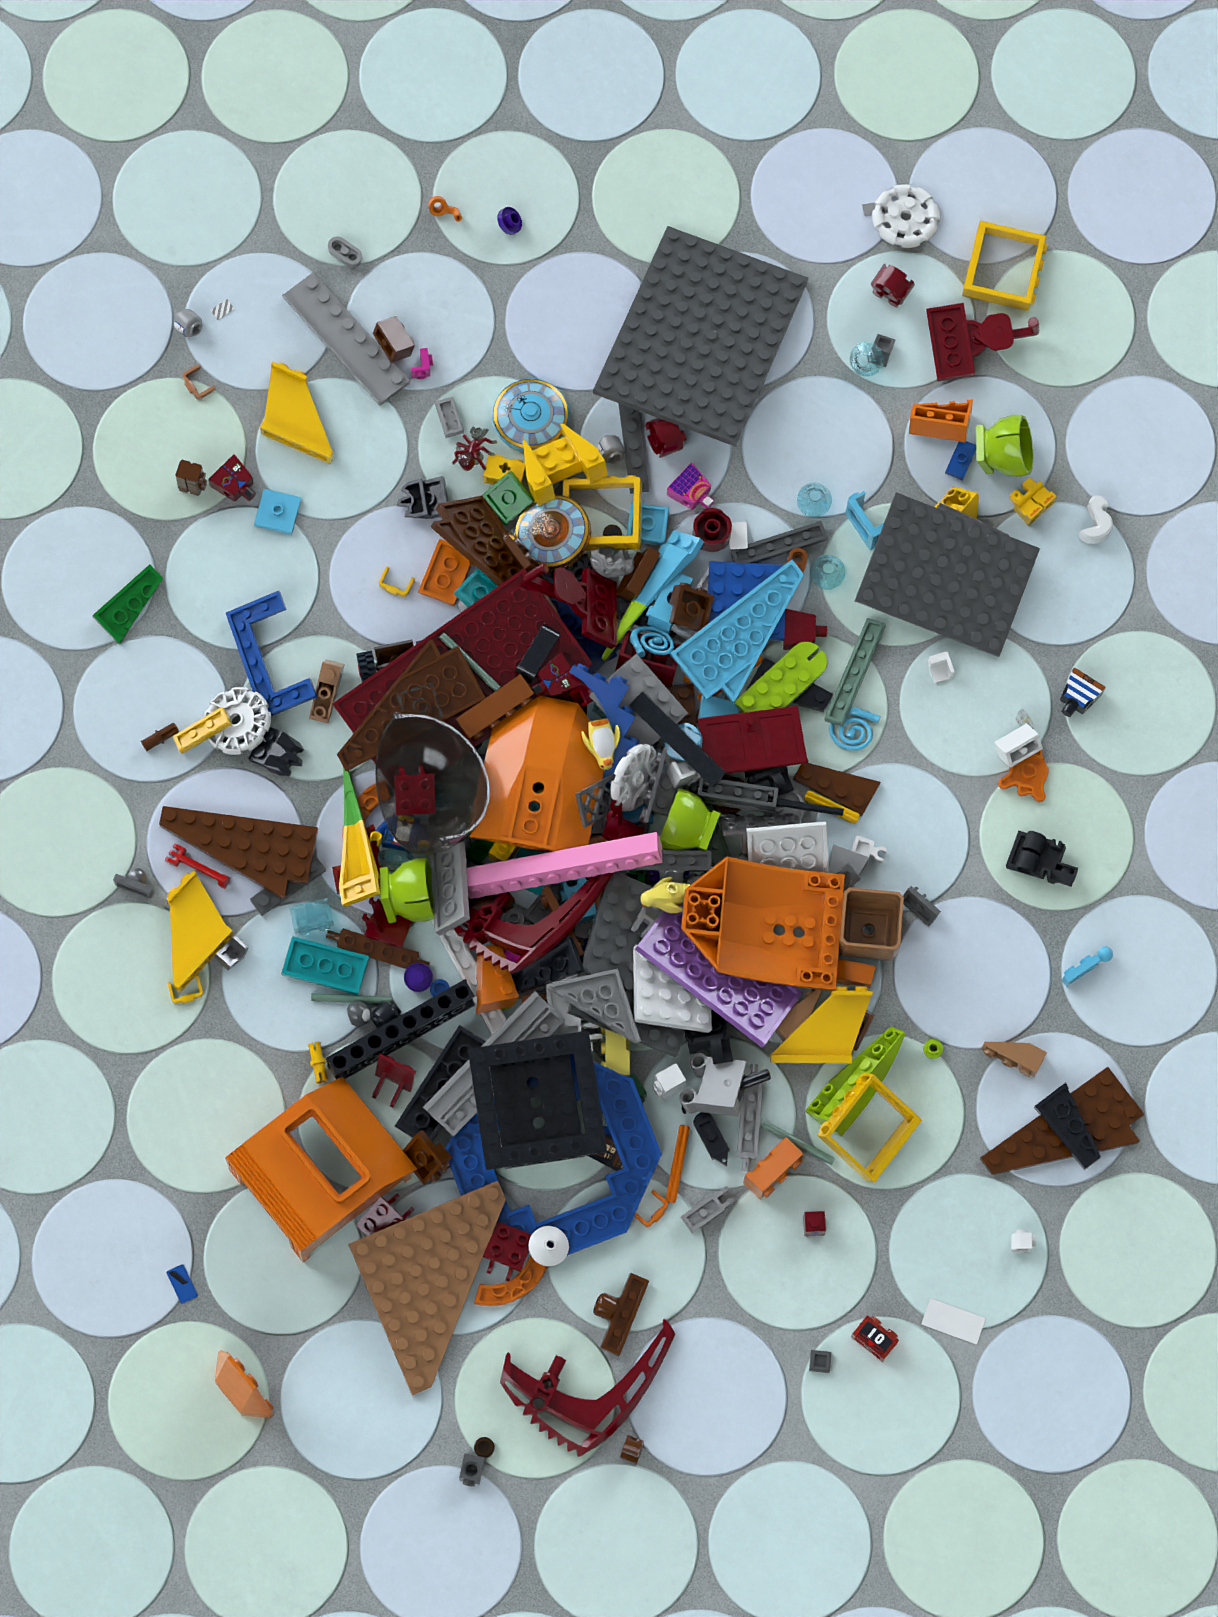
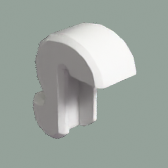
M1093 496L1087 506L1094 526L1080 531L1078 536L1082 542L1087 544H1097L1107 539L1113 527V520L1106 513L1108 502L1102 496Z

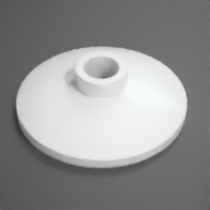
M544 1226L537 1229L531 1235L528 1247L530 1255L538 1264L549 1267L558 1265L566 1258L569 1243L567 1237L560 1229L553 1226ZM548 1241L553 1243V1248L547 1246Z

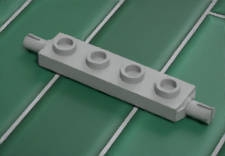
M750 1064V1074L756 1073L758 1071L757 1064L754 1065V1072L753 1064ZM763 1083L746 1089L740 1109L737 1157L743 1159L742 1171H745L747 1164L746 1172L750 1171L751 1160L757 1159Z

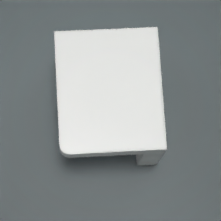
M947 651L929 656L927 664L934 683L943 682L954 677L955 671Z
M672 762L666 770L674 788L692 782L697 774L695 770L689 771L685 762L678 765L676 762Z

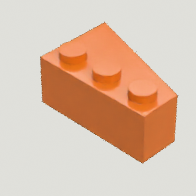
M973 399L967 400V403L949 401V404L938 405L937 402L913 404L910 415L909 434L966 442L972 416Z
M496 945L485 946L490 951L506 959L502 948ZM484 955L476 956V1014L513 1007L519 996L509 969L501 970L500 964L493 966L492 960H484Z
M785 1137L769 1152V1155L763 1161L760 1160L757 1163V1167L752 1172L749 1171L745 1174L743 1184L760 1200L764 1196L766 1198L769 1197L775 1190L773 1187L778 1182L780 1184L783 1183L789 1176L787 1173L792 1168L795 1170L801 1165L803 1153Z

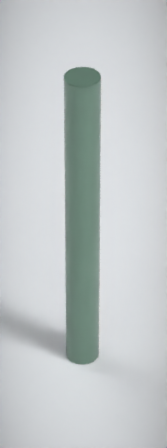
M446 633L439 637L450 649L458 646ZM459 647L468 666L488 686L497 691L501 686Z
M311 993V1001L341 1003L360 1001L365 1004H382L387 1001L391 1004V997Z
M765 1120L763 1121L761 1128L782 1139L787 1137L800 1149L830 1165L833 1164L834 1157Z

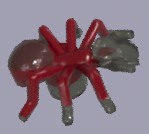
M473 426L470 430L473 440L470 441L466 434L462 435L469 445L460 442L456 443L457 447L455 449L460 451L454 452L455 459L452 461V464L455 465L458 462L464 471H470L474 465L480 464L482 469L486 470V466L482 462L484 455L480 450L490 456H495V454L480 445L483 442L497 444V440L492 441L484 437L489 429L484 428L482 430L480 427L475 429Z

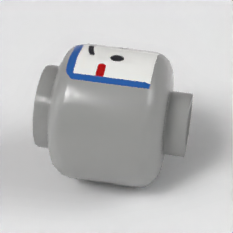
M184 309L175 315L174 327L185 337L196 336L202 330V319L192 310Z
M615 435L602 437L597 445V449L606 463H618L625 454V449L619 437Z

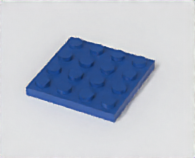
M709 561L708 594L713 595L714 599L708 624L784 565ZM785 611L769 640L784 641Z

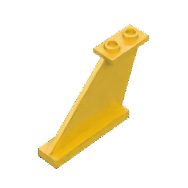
M272 362L265 418L260 426L261 435L331 464L334 458L333 451L309 392L306 374L300 370L294 371L289 369L284 363Z
M195 871L185 874L180 881L181 884L177 888H172L167 894L168 898L166 899L170 906L173 986L179 993L234 936L233 930L224 923Z
M836 986L835 991L830 990L831 995L770 1054V1062L852 1063L851 1053L873 991L867 990V987H855V990H847L845 986Z

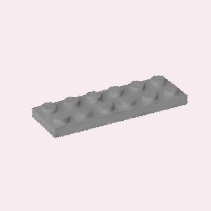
M459 817L429 833L435 933L438 935H442L470 919L463 820Z

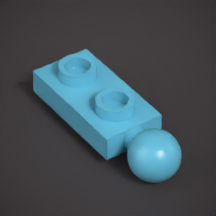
M1103 946L1098 950L1097 955L1095 954L1092 957L1090 955L1086 956L1080 961L1081 964L1078 967L1074 968L1072 966L1064 972L1065 975L1062 982L1067 987L1098 966L1101 961H1110L1113 957L1112 949Z

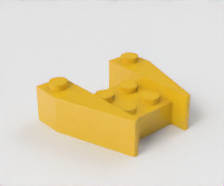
M563 423L560 424L562 438L535 450H531L527 441L523 440L527 481L530 493L538 506L556 499L552 484L583 471L590 483L608 476L605 460L599 450Z

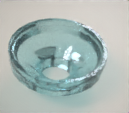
M867 341L857 344L852 349L849 361L852 369L857 374L872 376L881 370L884 356L876 344ZM861 355L866 356L868 359L866 366L859 364L858 359Z
M820 483L806 484L797 495L799 509L810 517L824 515L832 504L829 489ZM816 491L820 493L821 498L814 501L810 498V493Z
M822 555L813 562L810 576L818 587L826 590L834 589L843 582L845 567L838 557ZM831 564L834 567V571L826 573L823 570V566Z
M397 849L380 851L377 856L379 865L382 868L388 867L390 873H394L404 862L414 859L411 853Z

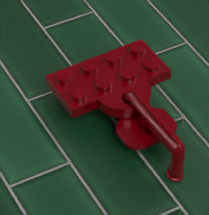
M964 303L926 309L937 382L975 376L973 358L981 355L987 347L993 351L1005 350L1013 345L1014 339L1032 337L1039 334V321L1036 317L1028 320L1029 327L1012 330L1011 319L1005 313L988 315L981 324L974 320H966Z
M542 562L541 565L523 576L522 582L570 605L575 614L582 618V635L610 649L617 646V582L589 568L582 571V582H578L572 572L559 567L554 571L553 585L538 577L549 571L545 562Z

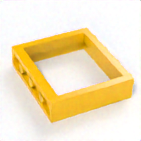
M979 221L962 296L1028 311L1030 304L1034 305L1036 298L1033 290L1038 288L1040 281L1037 273L1042 271L1044 264L1041 256L1046 254L1048 243H1045L1046 236ZM984 233L1038 245L1026 297L972 285Z
M634 475L626 476V478L608 476L593 483H590L588 479H580L578 477H570L563 480V496L570 498V490L634 488L633 536L588 537L582 551L614 547V550L641 549L642 482L640 477ZM562 514L563 542L569 533V522Z
M864 1073L857 1078L852 1090H849L844 1095L842 1103L834 1108L829 1120L821 1125L817 1136L864 1180L875 1183L921 1123L922 1119L874 1074ZM870 1085L904 1119L865 1169L831 1135Z

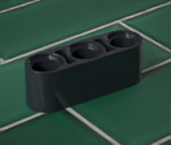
M544 623L515 672L532 682L561 633Z

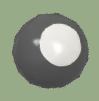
M360 1001L353 1002L347 1008L351 1025L358 1027L367 1024L371 1011L365 1003Z

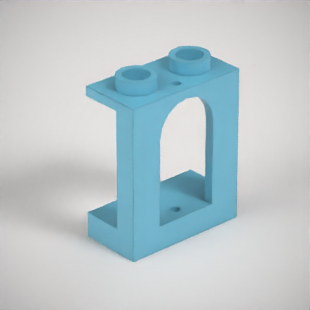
M865 491L861 493L856 492L848 498L845 514L871 551L876 545L883 523L874 528L861 509L866 493Z

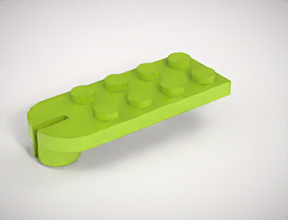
M801 642L795 645L746 690L734 704L743 713L788 707L825 672L827 657L824 651L821 650L818 653L819 646L812 642ZM817 654L810 661L808 660L811 655Z

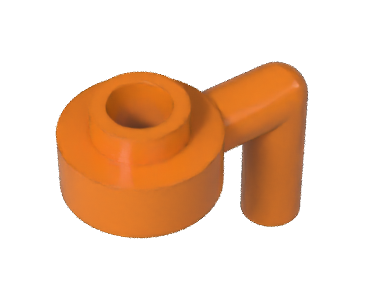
M434 196L429 200L428 208L432 215L442 216L445 213H449L454 216L455 221L459 222L462 220L459 209L447 205L443 197ZM437 202L441 203L439 207H435L434 204Z

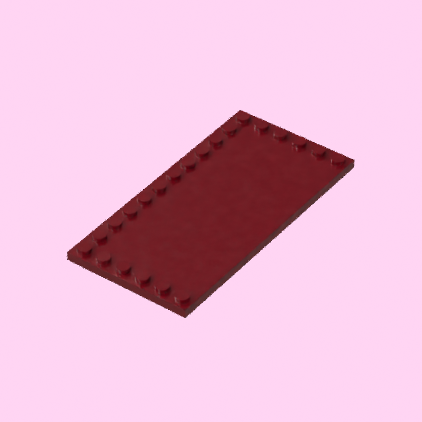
M523 568L332 703V705L352 733H354L429 640H433L440 655L451 650L439 639L443 633H446L501 687L519 675L515 670L544 623L561 634L538 672L560 653L564 655L571 668L573 664L578 665V663L589 667L593 663L543 593L522 582L523 576L527 574V571ZM471 669L485 698L493 694L495 691ZM535 675L532 682L524 678L530 688L540 681L537 675ZM545 691L538 696L547 697L548 693ZM534 694L531 698L535 699L538 696ZM522 704L518 705L515 708L516 711L523 707ZM475 705L372 758V761L394 791V776L400 774L399 767H404L406 775H418V766L423 765L425 774H434L436 776L491 736L492 729L488 726L482 730L484 732L482 736L476 740L473 737L468 740L455 720ZM504 715L503 717H501L499 721L506 718V716Z

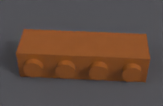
M520 674L459 716L455 721L468 740L472 737L476 740L484 734L482 730L488 726L492 729L500 723L499 719L504 715L509 717L515 713V708L518 705L522 704V706H525L533 700L531 696L534 695V692Z

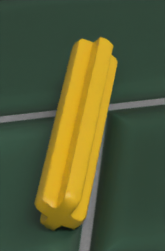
M807 791L804 800L811 804L843 808V816L838 817L850 823L856 824L860 815L812 791Z

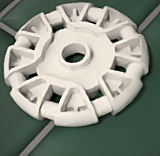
M909 184L893 186L891 190H885L877 198L874 204L875 210L872 211L873 225L880 232L879 236L891 245L902 246L901 248L920 246V243L930 240L938 229L937 222H940V212L937 203H934L933 197L920 187H910ZM908 194L914 195L915 199L912 197H908ZM894 196L898 199L895 202L891 199ZM926 204L928 208L924 210L922 206ZM882 209L888 210V213H883ZM907 213L911 216V219L905 221L901 218V215ZM924 220L930 221V223L924 224ZM901 233L905 234L904 238L897 237V234Z
M234 687L230 691L219 693L212 699L209 709L205 710L204 717L220 707L225 708L231 723L235 716L241 717L238 724H232L207 739L212 747L216 750H223L225 754L239 755L243 754V751L253 750L264 740L263 736L269 731L271 725V712H268L269 705L261 694L252 692L250 688ZM246 699H250L248 704L244 703ZM260 710V714L256 715L254 711ZM256 726L259 727L257 733L254 732ZM224 737L228 738L226 743L223 742ZM244 738L245 743L240 744L239 740Z
M639 744L631 748L627 752V756L622 757L615 769L614 774L616 776L611 782V798L617 800L616 806L622 802V811H632L640 807L644 803L643 800L645 799L646 792L652 787L649 785V780L653 770L656 771L657 763H655L657 752L648 744Z

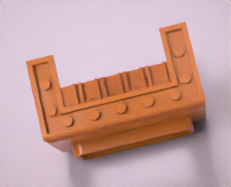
M343 1077L303 1096L225 1157L229 1171L241 1185L245 1184L289 1239L292 1250L303 1263L310 1258L309 1254L401 1181L405 1183L412 1178L411 1174L417 1170L416 1166ZM310 1117L316 1120L361 1176L360 1180L342 1194L337 1193L290 1134Z

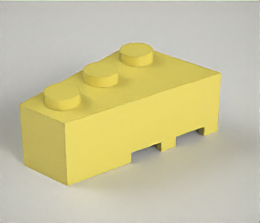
M601 1027V1034L605 1035V1042H601V1054H605V1062H601V1065L624 1076H630V1040Z

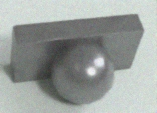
M132 869L128 873V877L119 874L114 876L115 886L147 898H152L154 889L152 886L145 884L147 874L143 869Z

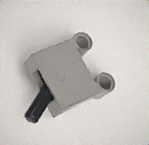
M696 1053L691 1056L689 1064L695 1075L703 1078L699 1093L697 1094L691 1088L684 1089L679 1095V1100L688 1113L705 1112L739 1117L746 1089L770 1080L771 1075L768 1069L750 1074L751 1069L747 1061L733 1059L732 1062L713 1064L712 1057Z

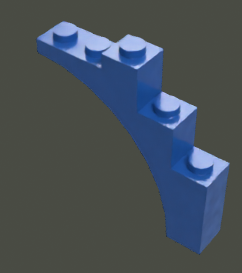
M578 663V665L573 664L570 673L582 680L594 692L610 722L613 734L615 733V726L618 725L620 739L614 751L613 767L604 771L603 778L610 774H614L622 757H626L627 752L634 746L639 745L640 741L631 735L628 738L625 737L635 718V715L632 714L634 710L625 705L622 708L619 706L629 688L628 680L617 675L616 677L612 676L610 681L606 682L605 676L597 672L595 675L588 672L589 668L581 663Z

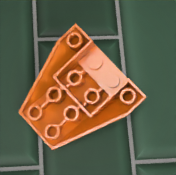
M220 1350L217 1357L216 1385L242 1416L272 1418L274 1416L272 1412L274 1407L267 1399L264 1400L257 1389L258 1384L250 1373L248 1375L244 1373L246 1371L244 1365L237 1357L233 1359L228 1352Z

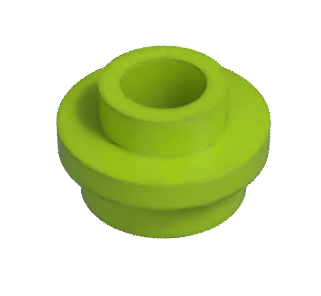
M930 1039L924 1044L923 1052L926 1057L937 1059L943 1053V1045L936 1039ZM930 1046H935L937 1051L932 1052Z

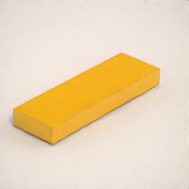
M220 707L173 735V739L179 752L183 754L229 727L232 723L225 708Z

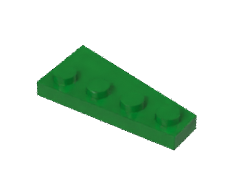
M149 564L95 612L92 617L120 644L162 582L163 577Z

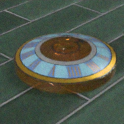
M555 495L556 499L540 506L534 501L523 510L515 526L514 537L525 544L529 550L528 553L540 565L542 562H545L549 570H556L559 567L565 568L576 562L586 551L591 539V523L587 513L578 502L562 495Z

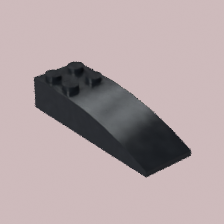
M459 1025L394 1127L411 1138L423 1130L433 1142L443 1127L423 1107L469 1060L468 1049L481 1047L486 1041Z

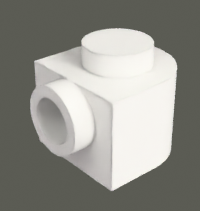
M1015 1230V1233L1011 1234L1012 1252L1031 1253L1032 1247H1036V1235L1027 1233V1230Z

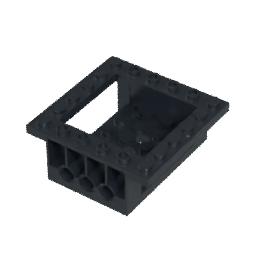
M589 1031L468 1049L486 1170L517 1168L582 1158L590 1154L607 1152ZM571 1054L574 1056L585 1134L583 1135L581 1133L570 1062ZM531 1077H535L539 1082L538 1087L534 1089L529 1088L527 1085V1080ZM533 1097H538L541 1100L540 1108L534 1109L531 1107L530 1100ZM536 1117L543 1118L545 1122L543 1128L537 1129L534 1127L533 1120Z

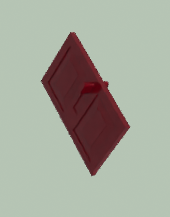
M798 706L697 718L698 729L703 739L702 749L727 774L806 764L809 762Z

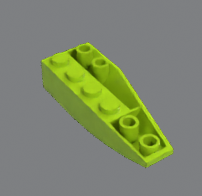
M892 1026L889 1027L854 1058L852 1063L846 1065L823 1087L805 1112L822 1125L832 1116L834 1108L842 1103L844 1095L849 1090H852L860 1075L864 1073L874 1074L883 1082L898 1054L906 1035L905 1032ZM870 1085L833 1133L842 1137L865 1109L876 1093Z

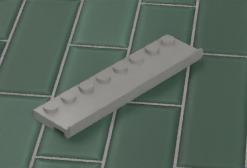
M314 272L285 294H282L284 300L378 405H383L388 398L393 397L410 384L408 377L394 362H390L382 348Z
M534 991L482 1046L549 1037L565 1019ZM469 1060L423 1107L453 1137L477 1113Z

